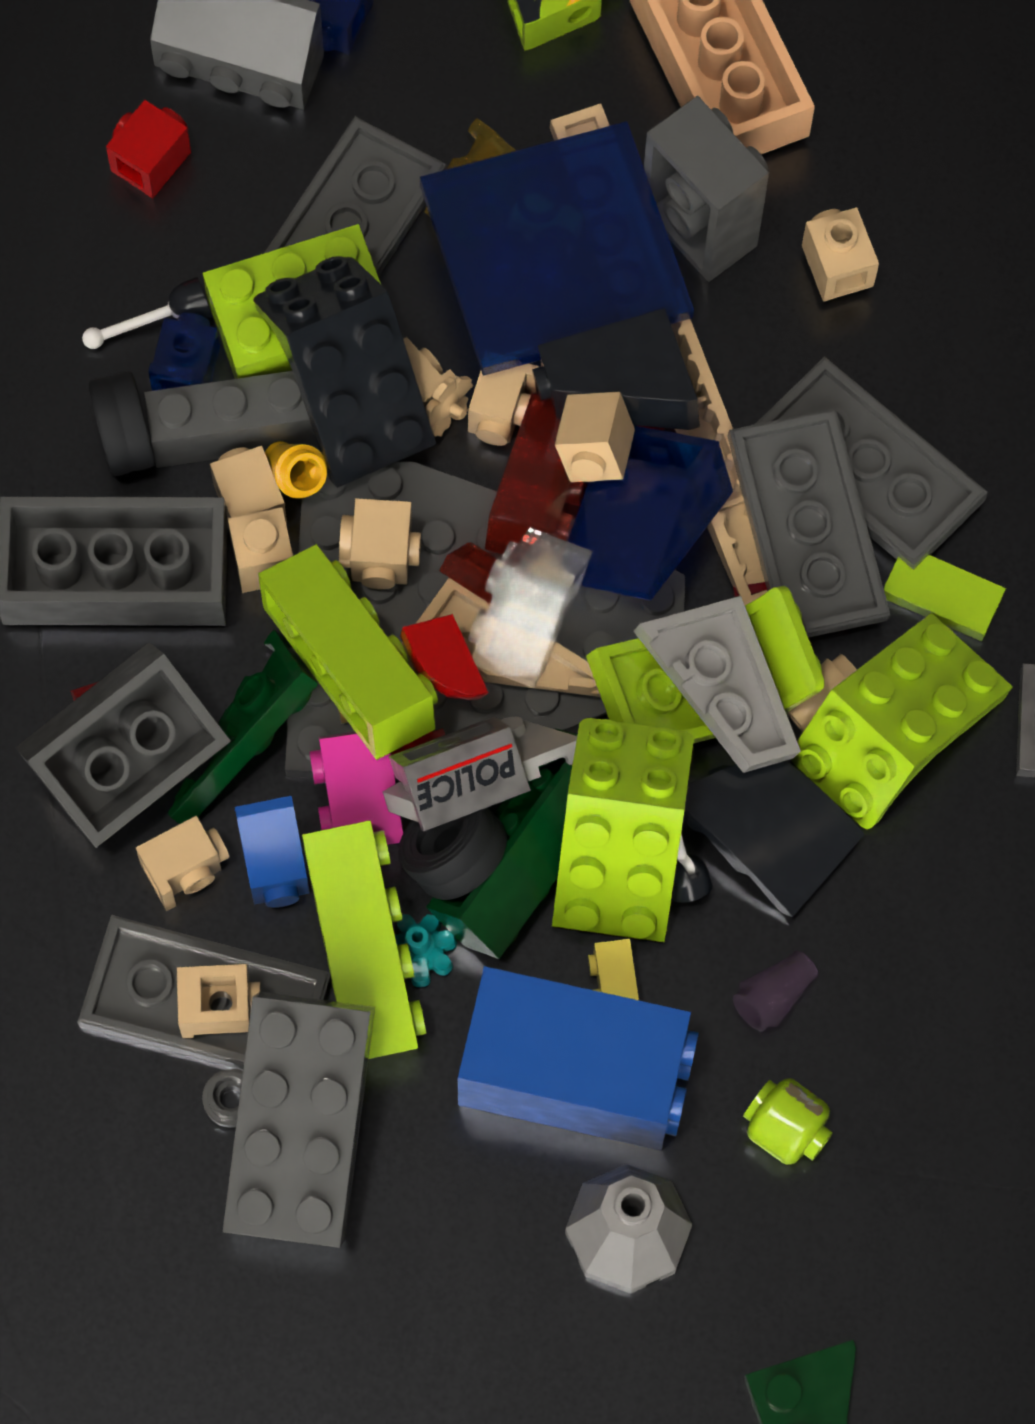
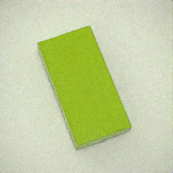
M928 555L914 570L898 557L884 586L887 601L924 617L932 613L947 627L981 642L1006 588L931 555Z

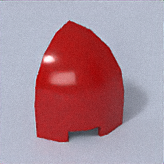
M453 614L402 627L400 637L413 666L419 674L424 675L431 681L437 692L448 698L478 700L489 693Z

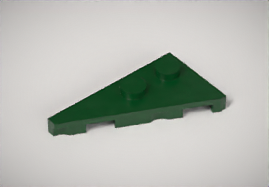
M275 629L264 642V645L271 649L273 653L262 672L244 677L236 691L233 702L225 710L218 722V725L230 739V742L214 754L204 773L196 782L189 778L185 779L175 797L173 806L168 811L170 818L179 824L194 816L198 817L254 755L262 753L270 745L274 733L291 714H295L305 707L310 700L312 691L318 685L305 663L287 639Z
M850 1340L746 1374L744 1380L759 1424H847L856 1353L854 1341Z

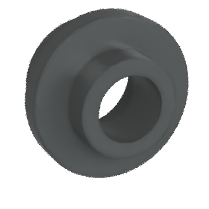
M222 1070L214 1074L204 1087L202 1102L205 1112L213 1122L220 1126L236 1127L238 1107L226 1108L222 1105L221 1099L228 1091L240 1093L242 1070Z

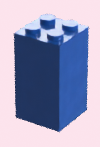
M484 966L458 1074V1105L661 1151L665 1134L677 1135L687 1088L675 1085L677 1078L689 1080L699 1032L688 1030L691 1016L689 1011Z

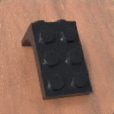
M336 256L325 259L311 272L297 278H283L270 283L264 292L259 293L253 298L256 310L272 328L290 363L320 452L323 454L327 464L329 479L337 488L436 445L389 293L353 257Z

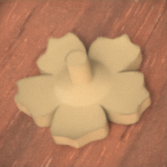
M457 376L455 380L449 377L433 393L432 398L434 399L429 401L425 410L434 436L442 437L444 430L450 427L451 418L461 420L466 416L468 397L465 394L473 387L471 378Z

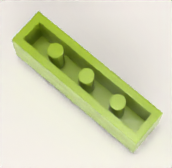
M316 544L258 573L264 610L376 760L436 729L433 705L438 703V697L431 681L422 674L416 675L408 664L406 651L399 639L393 634L387 637L383 632L374 607L366 597L357 598L351 590L349 577L339 561L334 560L330 562Z
M371 820L302 834V842L336 1002L375 1007L369 1059L418 1049L416 1036L426 1034V1028L420 1001H408L404 979L413 978L414 971L408 944L397 945L392 923L402 921V914L396 887L385 889L380 866L391 864L384 830L373 832Z

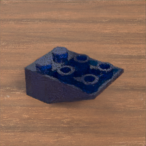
M634 426L635 432L623 480H605L588 483L555 575L557 581L651 601L731 496L733 489L719 441Z

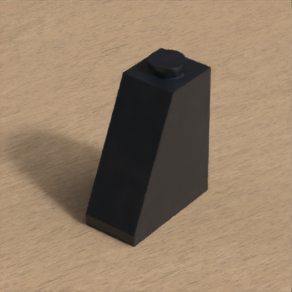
M665 308L537 345L541 367L532 369L533 379L540 400H551L557 419L562 418L567 395L620 392L632 423L635 426L682 430L700 427L697 396Z

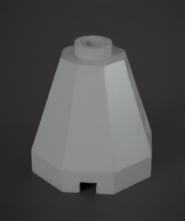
M625 1164L582 1183L565 1228V1234L571 1247L573 1246L585 1277L631 1294L645 1288L651 1282L658 1279L662 1280L675 1274L690 1234L692 1223L671 1180ZM627 1214H633V1215H636V1217H631V1216H628Z

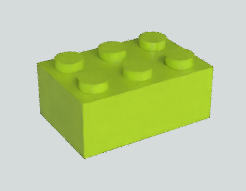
M359 224L202 273L207 301L235 379L292 371L279 340L267 321L256 310L253 298L259 293L264 292L270 283L283 278H297L315 270V267L321 261L336 256L353 257L380 283Z

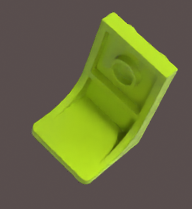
M786 586L774 587L756 600L745 605L785 712L787 713L824 688L821 664L818 657L814 654L805 631L800 609L794 602L789 588ZM639 638L598 647L586 655L609 720L686 731L693 736V744L716 738Z
M930 613L831 689L798 739L797 743L801 752L791 761L861 827L870 829L880 821L908 783L938 753L1000 704L1013 686L954 634L949 627Z
M585 718L580 721L567 796L552 927L665 943L694 740L690 733L665 727L637 725L608 719Z

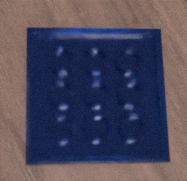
M627 121L420 177V188L483 376L539 361L537 345L663 308L666 310L670 324L693 318V305Z

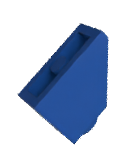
M292 796L235 807L254 905L265 903L269 908L284 907L299 901L300 895L310 894Z

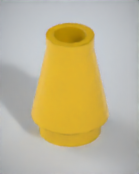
M284 441L272 443L266 449L265 454L279 489L287 496L298 499L306 498L318 492L324 485L327 477V464L323 454L317 448L305 444H289Z

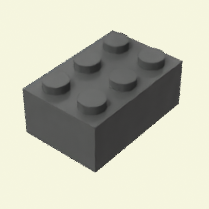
M697 95L647 132L640 204L648 217L709 283L758 246L769 177L768 165L763 156L754 147H745L733 134L729 120L719 109L715 107L710 109Z
M149 642L15 748L80 831L97 848L227 745L230 739L165 654Z

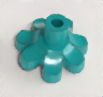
M408 914L402 915V921L396 922V928L399 932L398 935L395 934L397 945L408 944L414 971V977L411 978L413 986L420 988L429 985L430 970L442 976L451 972L453 963L444 952L451 951L457 946V939L450 931L443 930L438 932L441 922L434 915L430 914L424 916L420 924H416L414 919Z

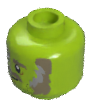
M785 1078L778 1084L769 1080L756 1095L743 1116L750 1121L747 1127V1135L750 1140L785 1165L796 1163L803 1155L813 1161L833 1134L832 1131L825 1127L830 1116L829 1106L791 1078Z

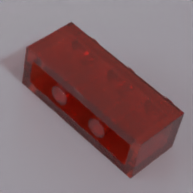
M532 393L489 514L485 550L549 567L556 545L565 548L568 543L574 515L567 514L570 504L580 505L586 481L570 482L555 447L561 419H557L551 400L541 401L539 395Z

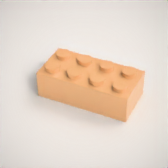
M629 0L681 107L698 95L710 109L715 107L727 117L732 126L733 134L745 147L752 146L760 154L810 136L815 108L814 103L762 0Z

